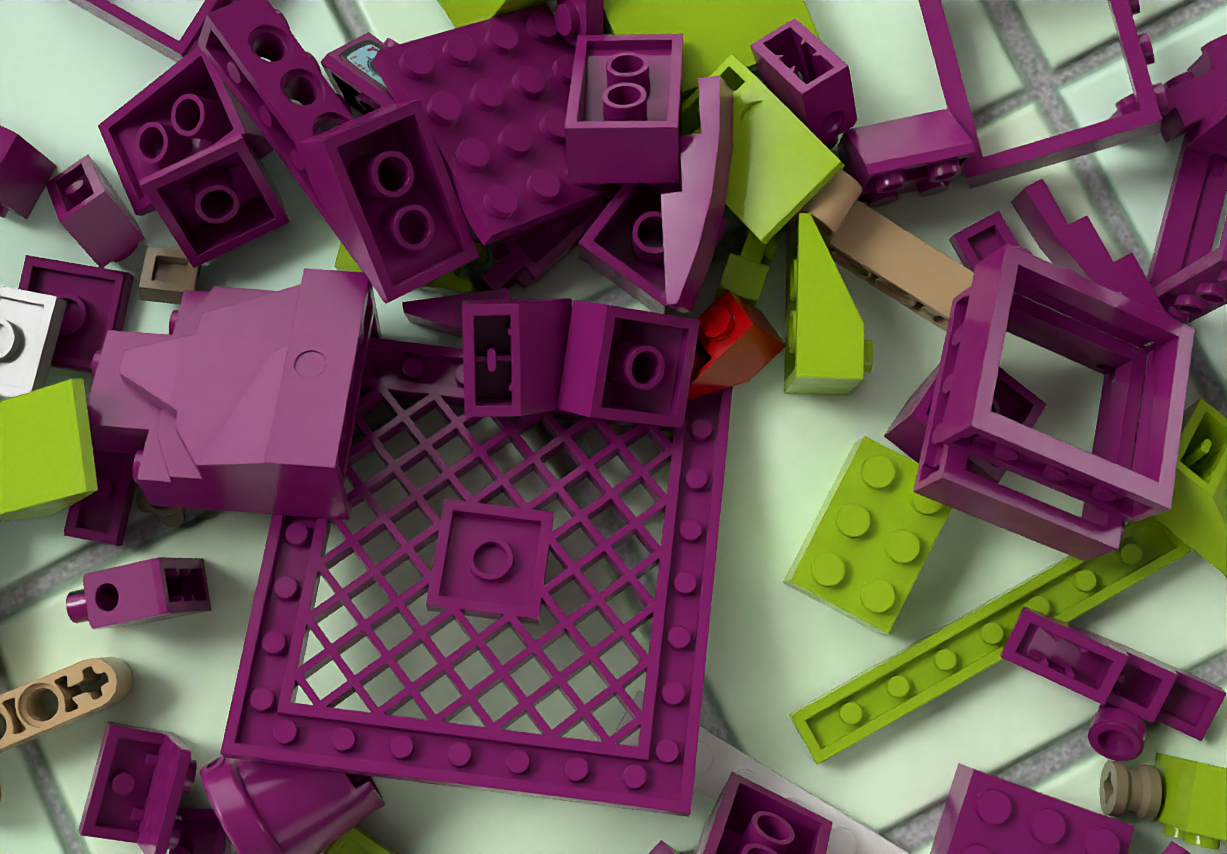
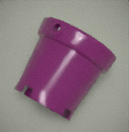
M223 755L205 764L200 771L202 784L212 808L238 854H319L367 816L385 806V802L382 800V795L371 776L225 758Z

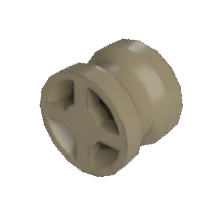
M1108 760L1101 772L1099 788L1100 804L1104 814L1120 817L1124 812H1131L1138 819L1153 821L1158 815L1162 800L1161 776L1155 765L1140 764L1134 769L1127 768L1121 761Z

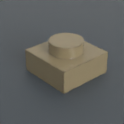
M147 246L139 282L140 300L180 305L184 290L197 291L202 265L193 268L182 250Z

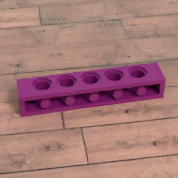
M239 0L206 14L198 41L199 47L359 268L364 272L317 199L295 144L353 120L349 104L341 95L334 92L321 74L320 66L315 57L302 48L290 31L285 16L278 9H274L268 0ZM260 57L267 58V59L270 60V61H266V60H264V59H262V58H260ZM290 99L299 101L303 105H298L292 102Z

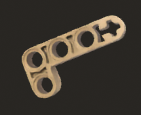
M840 170L786 223L787 229L791 232L799 213H810L835 263L947 331L953 298L972 285L974 272L860 202L858 198L862 193V187L852 176L843 170Z
M116 657L90 658L1 694L0 713L6 720L7 728L4 736L0 739V753L122 702L131 693L134 684L133 671L128 663ZM102 673H106L109 682L104 684L99 691L83 693L79 686L88 685L99 680L102 677ZM48 690L55 693L59 703L58 710L52 718L45 713L42 706L43 696ZM0 786V801H1L2 793H1V786Z

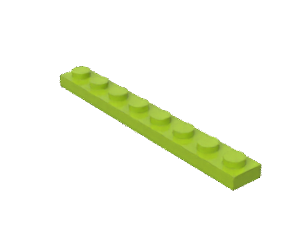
M1153 516L1137 522L1128 521L1125 523V531L1119 544V550L1087 561H1082L1068 555L791 712L788 716L814 763L818 765L1001 661L1003 658L1000 657V653L1023 606L1069 622L1187 555L1192 550Z

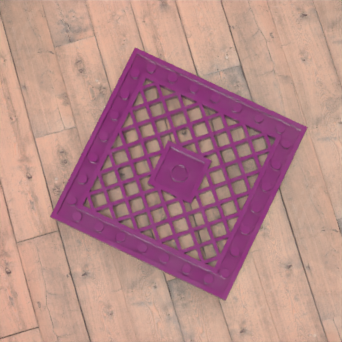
M370 337L360 394L366 395L359 399L355 427L364 439L350 449L346 478L354 487V490L347 494L350 508L352 509L364 501L377 519L352 535L341 519L272 514L220 754L225 758L689 817L691 814L733 387L687 400L683 428L590 418L560 409L525 415L513 424L506 417H491L501 432L480 446L468 431V428L484 417L465 418V413L457 417L448 406H464L463 349ZM395 398L416 400L418 402L404 411ZM381 402H384L395 418L372 432L361 416ZM436 408L448 425L426 439L414 422ZM555 418L579 422L565 431ZM541 421L555 439L534 452L521 435ZM609 425L633 428L621 437H618ZM594 428L608 446L588 459L574 441ZM405 429L418 446L395 461L382 444ZM662 431L673 432L672 443ZM647 434L662 453L642 466L628 447ZM458 436L471 453L449 468L436 450ZM511 442L525 460L503 474L490 456ZM564 449L578 467L557 481L544 463ZM374 450L386 468L363 483L350 466ZM618 456L632 474L612 488L597 469ZM427 457L440 475L417 490L404 472ZM670 463L666 494L652 478V475ZM481 464L494 482L472 497L459 481V478ZM534 470L548 489L529 503H526L513 485ZM587 477L602 496L581 510L567 491ZM396 479L408 494V497L385 512L373 497V494ZM641 484L656 503L636 517L621 498ZM450 486L460 500L444 499L440 519L427 501ZM503 492L514 507L487 503ZM557 499L572 518L552 532L554 512L541 510ZM611 506L626 526L605 540L590 520ZM418 508L432 526L408 542L395 523ZM664 513L660 546L645 526ZM332 523L345 541L326 553ZM581 528L596 548L574 563L559 543ZM386 530L399 546V549L375 565L362 546ZM635 535L651 555L630 570L614 549ZM437 539L432 571H430L417 553ZM550 551L565 570L545 584ZM354 553L367 572L342 589L329 569ZM602 558H605L620 578L598 593L583 572ZM409 560L423 579L398 596L384 576ZM658 565L655 599H653L638 579ZM322 576L334 592V595L314 608L320 577ZM573 580L589 601L567 617L551 596ZM374 583H377L390 602L365 619L351 600ZM628 587L645 608L623 624L607 602ZM428 592L426 600L427 611L441 613L421 626L407 606ZM543 604L558 624L535 641L522 623L539 625L541 605ZM344 606L357 626L331 643L318 626V623ZM595 611H598L614 632L591 648L575 626ZM399 613L414 633L388 651L374 630ZM465 616L497 619V621L478 634ZM652 618L649 652L647 654L631 633ZM455 620L469 638V641L445 658L430 637ZM511 627L526 648L502 665L487 646V643ZM311 630L324 649L303 664ZM566 634L582 656L559 672L543 650ZM367 637L381 657L354 675L340 655L361 639ZM622 641L639 663L619 679H616L600 657ZM420 644H423L437 665L414 682H411L397 661ZM479 651L494 672L469 690L454 668ZM535 658L551 680L526 697L510 675ZM333 660L347 681L320 700L306 679ZM591 665L607 688L584 704L567 682ZM387 668H390L404 689L378 707L363 686ZM646 672L641 711L625 691V688ZM446 675L461 697L436 715L420 693ZM502 682L518 705L493 722L478 702V699ZM298 686L302 688L313 705L295 703ZM559 689L576 712L554 729H551L535 706ZM356 692L370 712L334 707ZM615 696L633 720L609 737L592 713ZM413 699L427 720L391 714ZM467 707H470L484 727L449 723V721ZM527 714L541 734L505 729ZM583 721L598 741L562 736ZM640 728L638 747L620 744Z

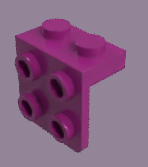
M107 721L78 829L80 835L137 843L144 854H166L167 850H175L182 828V817L177 815L182 793L188 794L191 791L197 770L196 760L191 759V750L173 732Z

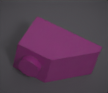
M89 154L45 184L59 222L100 269L112 261L120 262L128 258L137 249L138 243L145 239L135 217Z

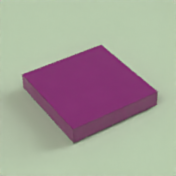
M29 255L25 256L18 289L56 296L67 301L50 367L92 374L94 354L98 350L102 351L107 330H123L134 279L133 275L129 272L112 269H100L94 266Z

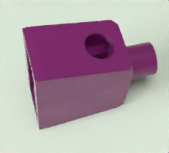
M794 18L754 42L750 47L765 86L830 150L837 144L838 135L853 127L857 121L849 66ZM798 72L801 73L802 80L799 78Z

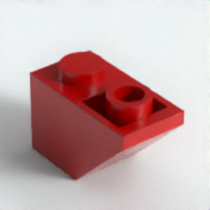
M729 289L697 318L700 320L687 400L749 382L787 346L761 310Z

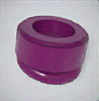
M1108 702L1105 705L1100 704L1098 711L1092 717L1088 732V740L1092 748L1105 758L1115 761H1130L1137 758L1143 752L1147 736L1145 723L1138 715Z

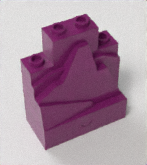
M304 268L300 285L280 291L214 286L210 292L184 290L179 311L173 310L170 315L169 334L107 330L102 351H96L93 357V384L89 397H86L92 445L98 452L135 454L132 469L133 480L139 484L149 505L349 520L351 508L344 483L370 337L381 338L372 283L364 272Z

